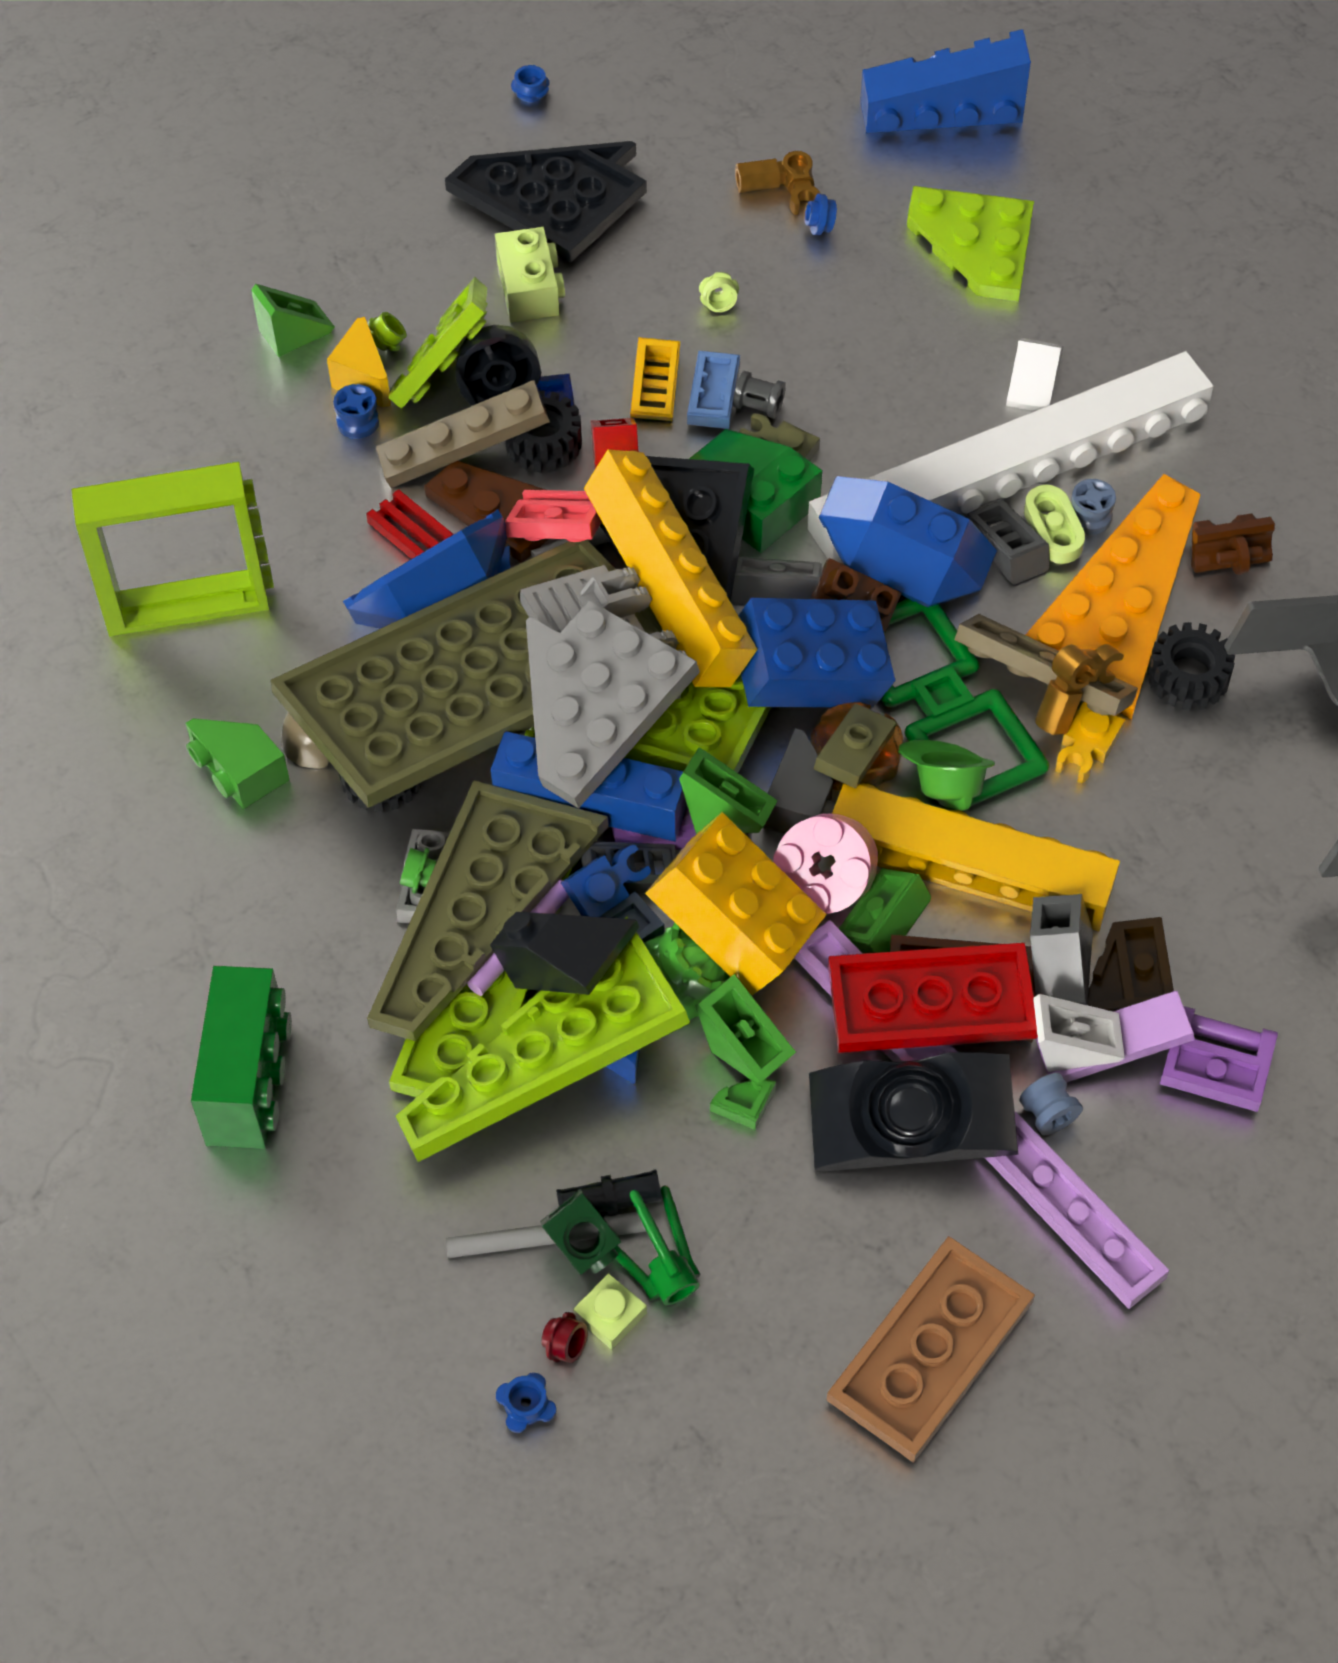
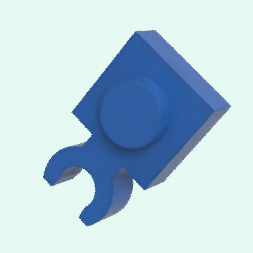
M630 845L618 850L613 856L612 865H610L606 856L603 855L560 882L581 916L600 917L630 896L623 883L641 881L651 873L652 870L649 866L640 868L636 872L628 868L627 859L638 850L636 845Z

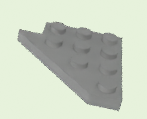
M590 600L560 633L531 616L526 620L538 776L543 787L578 809L700 672L697 662Z

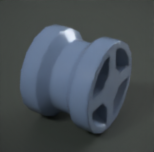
M1086 479L1079 482L1074 487L1071 497V504L1085 534L1096 535L1102 533L1109 528L1112 521V511L1116 502L1115 490L1110 484L1099 479Z
M1052 1073L1038 1079L1027 1087L1019 1098L1023 1108L1026 1111L1033 1112L1035 1115V1126L1042 1135L1054 1134L1075 1121L1083 1111V1106L1076 1097L1069 1096L1067 1093V1083L1060 1073Z

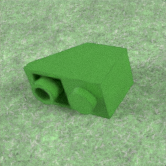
M196 718L185 723L190 738L186 748L191 758L200 768L206 765L213 773L212 779L219 792L225 798L233 796L243 810L290 781L284 754L258 724Z

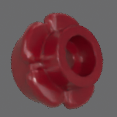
M565 1312L562 1317L550 1319L543 1330L541 1338L542 1346L546 1348L547 1358L556 1363L561 1360L567 1363L575 1362L582 1354L587 1342V1325L576 1320V1316L572 1312Z

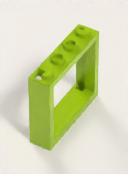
M239 461L71 489L76 528L109 636L269 610L266 589L274 588L271 567L268 564L269 559L264 536L255 537L263 535L259 509H249V507L257 506L253 480H243ZM234 505L247 565L246 570L120 590L102 529L103 526Z

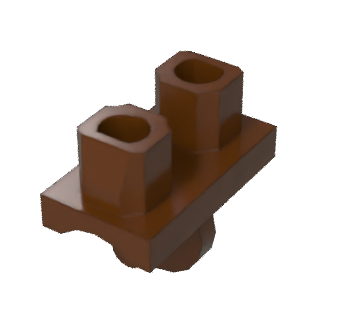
M1250 513L1237 515L1232 520V523L1215 525L1210 520L1194 522L1192 525L1191 567L1195 573L1232 567L1236 575H1241L1249 572L1250 564L1272 561L1274 521L1271 517L1257 519Z
M829 558L824 564L822 574L810 599L876 601L885 633L901 592Z

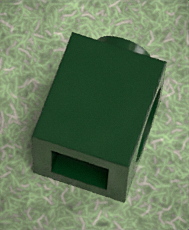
M581 1189L540 1221L541 1227L580 1275L589 1268L596 1274L618 1256L614 1248L621 1243L619 1236ZM580 1222L592 1223L598 1229L597 1241L593 1246L586 1249L576 1248L569 1241L571 1229Z

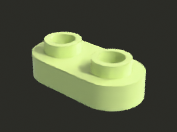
M1040 485L1031 489L1026 496L1024 516L1027 523L1049 544V560L1060 564L1075 561L1082 554L1085 532L1067 494L1062 489L1053 485Z

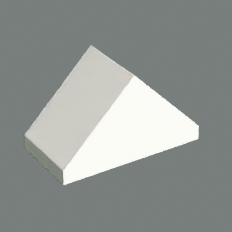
M1023 338L1019 340L1006 406L1037 411L1050 405L1063 346Z
M1038 994L1033 998L1038 1042L1048 1072L1117 1063L1125 1059L1119 1013L1043 994Z

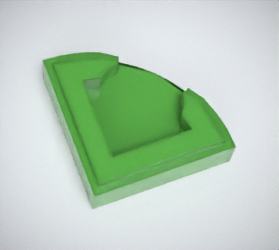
M764 1079L761 1083L756 1084L751 1080L735 1084L731 1087L726 1086L710 1102V1111L756 1130L776 1090V1081Z

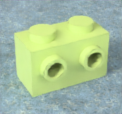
M544 227L495 233L497 265L510 323L559 316L558 298L565 297L564 281L561 272L554 273L553 268L558 267L556 246L554 242L547 243Z

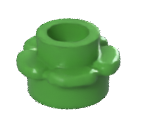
M427 847L425 851L410 848L399 884L413 888L412 893H417L419 885L426 887L437 860L428 858L430 849Z

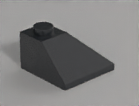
M515 912L504 923L503 929L490 946L515 988L590 995L640 926L634 919Z

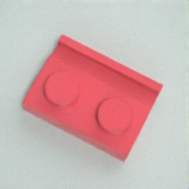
M524 490L522 493L523 500L516 502L505 520L508 538H524L528 541H539L545 538L566 539L570 542L592 540L602 523L585 491Z

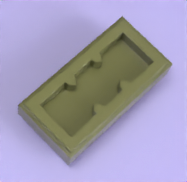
M855 703L817 756L814 770L856 789L893 735L897 722Z

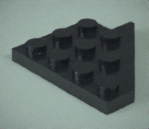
M633 141L473 155L445 178L446 191L515 231L544 227L547 243L554 242L557 255L570 263L647 193V181L623 168L636 156V143Z
M646 456L663 487L668 492L682 520L688 526V530L700 551L706 557L707 563L715 577L725 590L729 601H731L754 468L748 463ZM602 522L600 524L601 529L604 531L606 536L609 538L611 543L618 551L616 545L614 544L612 538L610 537L607 529L605 528Z

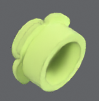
M716 272L712 276L704 278L700 283V301L711 311L725 312L731 309L737 301L739 293L738 282L731 279L728 273ZM717 288H722L721 291L715 292Z

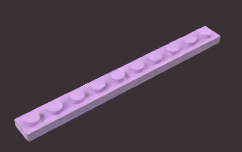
M829 920L812 933L794 958L831 996L828 971L829 956L863 953ZM952 1045L882 1050L893 1062L921 1060L948 1052H958ZM1015 1111L1019 1155L987 1157L985 1159L1121 1302L1130 1309L1166 1280L1170 1270Z

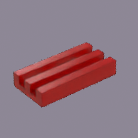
M399 489L392 494L393 500L389 502L385 499L379 503L380 510L376 512L374 509H371L366 513L368 524L411 559L425 551L388 522L387 519L389 517L404 528L407 534L415 541L421 542L428 549L454 535Z

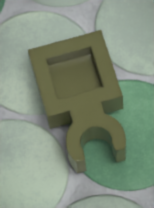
M753 413L751 416V428L757 432H750L745 428H741L739 433L789 446L809 461H811L820 448L819 437L784 420L778 428L770 425L768 418L758 413Z

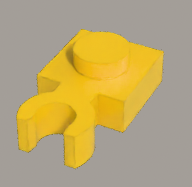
M1083 701L1072 720L1068 733L1063 736L1062 745L1066 747L1058 754L1055 772L1061 773L1065 765L1069 763L1078 764L1081 768L1077 781L1084 783L1090 776L1093 759L1102 763L1105 762L1123 731L1125 719L1116 715L1095 713Z

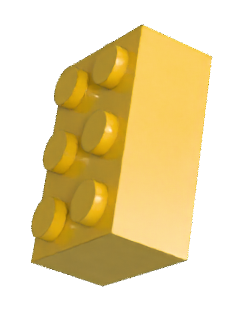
M723 812L690 839L645 893L729 976L735 974L751 996L784 972L827 915Z

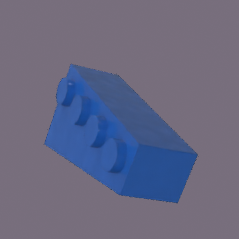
M1024 30L1009 32L1010 38L993 43L990 42V37L974 41L973 48L950 53V48L934 51L935 55L918 62L911 57L862 70L860 102L866 133L1023 123L1031 64Z

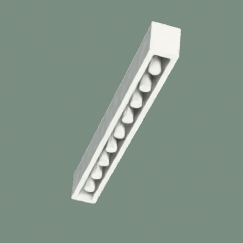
M1187 351L866 479L891 482L957 514H968L984 504L999 498L1011 497L1021 489L1036 483L1048 482L1058 474L1076 467H1085L1095 459L1112 452L1124 451L1132 444L1149 437H1158L1167 430L1186 422L1192 423L1199 420L1208 412L1214 385ZM826 494L809 501L807 529L827 559L831 558L842 563L827 529L823 527L818 518L828 496Z

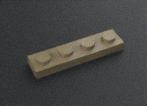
M533 380L378 445L376 450L385 480L390 488H394L549 423L550 420L540 391Z
M977 614L959 624L954 640L968 646V650L972 654L982 658H993L1006 664L1010 672L1022 677H1033L1046 683L1047 687L1050 680H1056L1057 675L1052 671V662L1059 652L1058 650L981 614ZM1117 678L1105 684L1097 680L1081 688L1083 692L1081 701L1086 702L1087 707L1095 713L1115 716L1133 704L1138 688Z

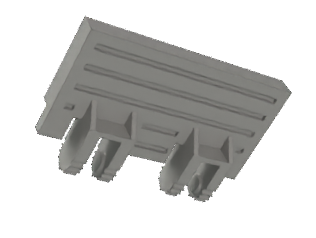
M605 565L520 589V603L527 615L559 633L589 600L644 631L635 613L644 611L652 598L645 587H636L640 578L634 568L624 567L622 570L617 569L609 572ZM667 629L666 631L662 630L660 633L650 634L674 649L679 644L672 630L669 631ZM679 650V652H681V653H683V654H685V655L687 656V654L685 653L684 650H683V651Z

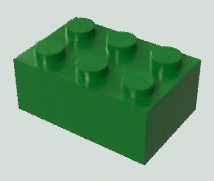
M213 966L191 1096V1103L206 1146L266 1149L268 1130L275 1131L277 1128L279 1107L278 1101L273 1100L275 1085L282 1086L284 1082L285 1058L280 1056L282 1041L290 1040L292 1017L291 1012H285V989L278 988L273 968Z

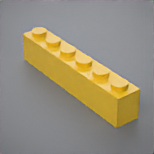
M608 449L584 487L586 494L627 567L634 568L640 578L638 587H645L652 598L649 606L662 630H672L679 642L675 649L678 651L684 650L688 657L697 662L700 672L692 680L694 687H732L758 650L644 452Z
M843 783L832 814H839L854 819L868 830L878 850L877 866L919 874L923 880L1030 912L1033 909V897L1082 894L1094 931H1100L1115 884L1120 860L1110 858L1099 851H1086L1068 846L1051 837H1038L1020 832L1007 824H993L979 820L959 810H945L931 806L914 797H901L880 791L870 784L862 783L855 789Z

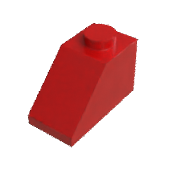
M633 418L590 421L595 469L608 449L639 452L637 424Z

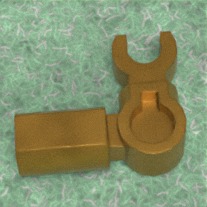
M803 151L789 152L785 155L783 161L777 162V159L774 158L737 163L735 166V180L739 193L779 188L780 184H783L791 194L789 207L794 215L799 214L801 201H814L816 195L820 194V191L814 187L812 175L813 161Z
M1072 644L1063 647L1056 654L1052 662V671L1057 677L1056 680H1050L1035 718V723L1038 727L1052 735L1067 734L1083 695L1081 688L1097 680L1104 684L1114 681L1116 676L1107 670V667L1113 661L1122 660L1124 655L1109 644H1104L1095 651L1092 649L1081 650Z

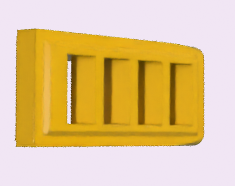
M638 337L630 418L673 421L680 341ZM645 362L670 363L669 367L647 366ZM644 374L668 376V381L645 379ZM642 387L667 389V394L642 392ZM641 400L666 403L665 408L640 406Z

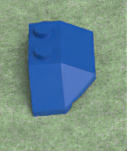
M836 476L818 517L823 527L827 529L832 544L844 565L901 592V596L925 607H932L967 594L979 592L983 587L997 552L996 548L970 519L888 481Z
M499 510L494 511L486 516L485 519L478 520L369 584L359 593L345 599L343 603L354 622L381 629L497 575L508 538L503 516Z

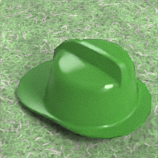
M913 740L899 745V753L917 765L923 794L937 799L941 805L960 811L968 810L971 806L972 798L981 794L986 769L995 766V761L984 759L963 747L947 742Z

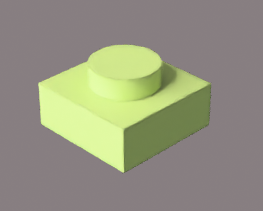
M608 1273L573 1309V1313L576 1316V1320L585 1323L588 1330L612 1350L647 1314V1305Z

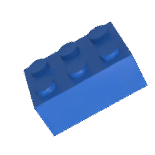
M750 598L738 615L758 649L741 672L748 707L852 708L856 703L865 708H873L896 681L876 601Z

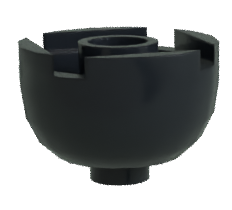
M490 325L482 327L473 339L469 340L466 337L458 350L455 368L456 380L460 393L472 406L533 380L537 385L541 379V366L534 345L524 333L510 326Z

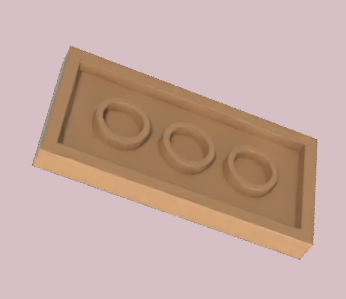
M948 1236L828 1391L826 1401L914 1463L1032 1305L1035 1294Z

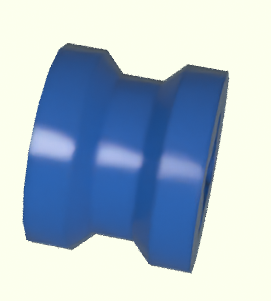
M351 384L338 390L334 396L333 404L337 414L336 423L339 432L351 439H362L372 435L379 427V415L376 410L377 401L374 392L369 387L361 384Z

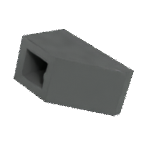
M1082 894L1033 897L1030 940L1036 996L1043 994L1088 1005L1093 928Z

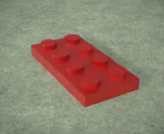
M1025 943L829 956L828 958L838 1053L1037 1039L1038 1037L1034 995Z

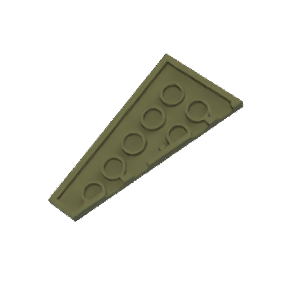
M473 780L368 1014L369 1028L416 1041L494 953L490 944L503 929L504 923L515 912L532 911L557 881L565 876L608 828V816Z

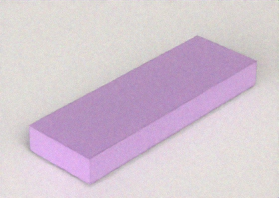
M1176 990L1113 1011L1119 1013L1125 1059L1117 1063L1048 1072L1037 1037L1035 1040L1047 1074L1060 1073L1067 1083L1194 1041V1033L1178 991Z

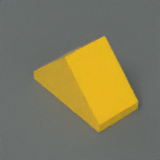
M365 317L357 318L327 358L331 388L340 390L344 386L361 384L369 387L374 392L378 406L383 408L391 406V400L388 398L390 393L388 377Z

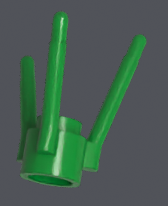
M666 1185L662 1186L661 1194L679 1256L675 1250L669 1251L640 1193L637 1190H632L630 1198L659 1256L649 1263L648 1267L651 1270L649 1276L618 1245L614 1248L618 1253L615 1259L643 1287L650 1301L660 1297L664 1305H673L686 1299L699 1288L700 1283L697 1278L701 1274L692 1260L670 1188Z

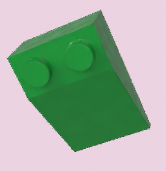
M725 429L689 458L694 460L748 463L754 468L742 540L760 553L764 552L808 515L809 501L821 497L823 470L786 445Z

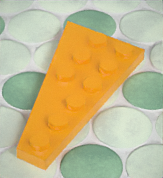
M1166 474L1159 478L1025 634L1058 651L1070 644L1076 645L1081 650L1092 649L1094 651L1104 644H1109L1124 655L1123 659L1110 663L1107 670L1116 676L1115 678L1138 688L1133 704L1120 712L1131 720L1201 496L1200 493Z

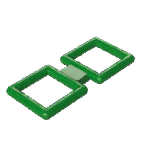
M908 598L899 601L889 625L923 612L956 659L953 663L894 687L892 685L881 698L883 704L889 708L915 699L927 716L906 726L904 734L907 740H930L928 738L929 735L991 710L1026 762L984 780L982 792L980 795L972 798L971 806L1047 773L1050 767L1049 761L1001 692L997 689H990L973 697L962 681V678L977 672L979 661L974 654L969 652L968 646L954 640L957 629L939 604L925 607Z

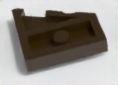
M1162 917L1112 923L1105 941L1104 952L1098 958L1092 973L1093 979L1089 987L1088 1006L1113 1012L1174 991Z

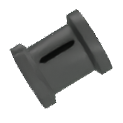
M743 371L736 385L733 406L738 409L747 406L767 412L768 417L776 419L783 404L786 382L778 380L776 383H771L752 377L751 372Z

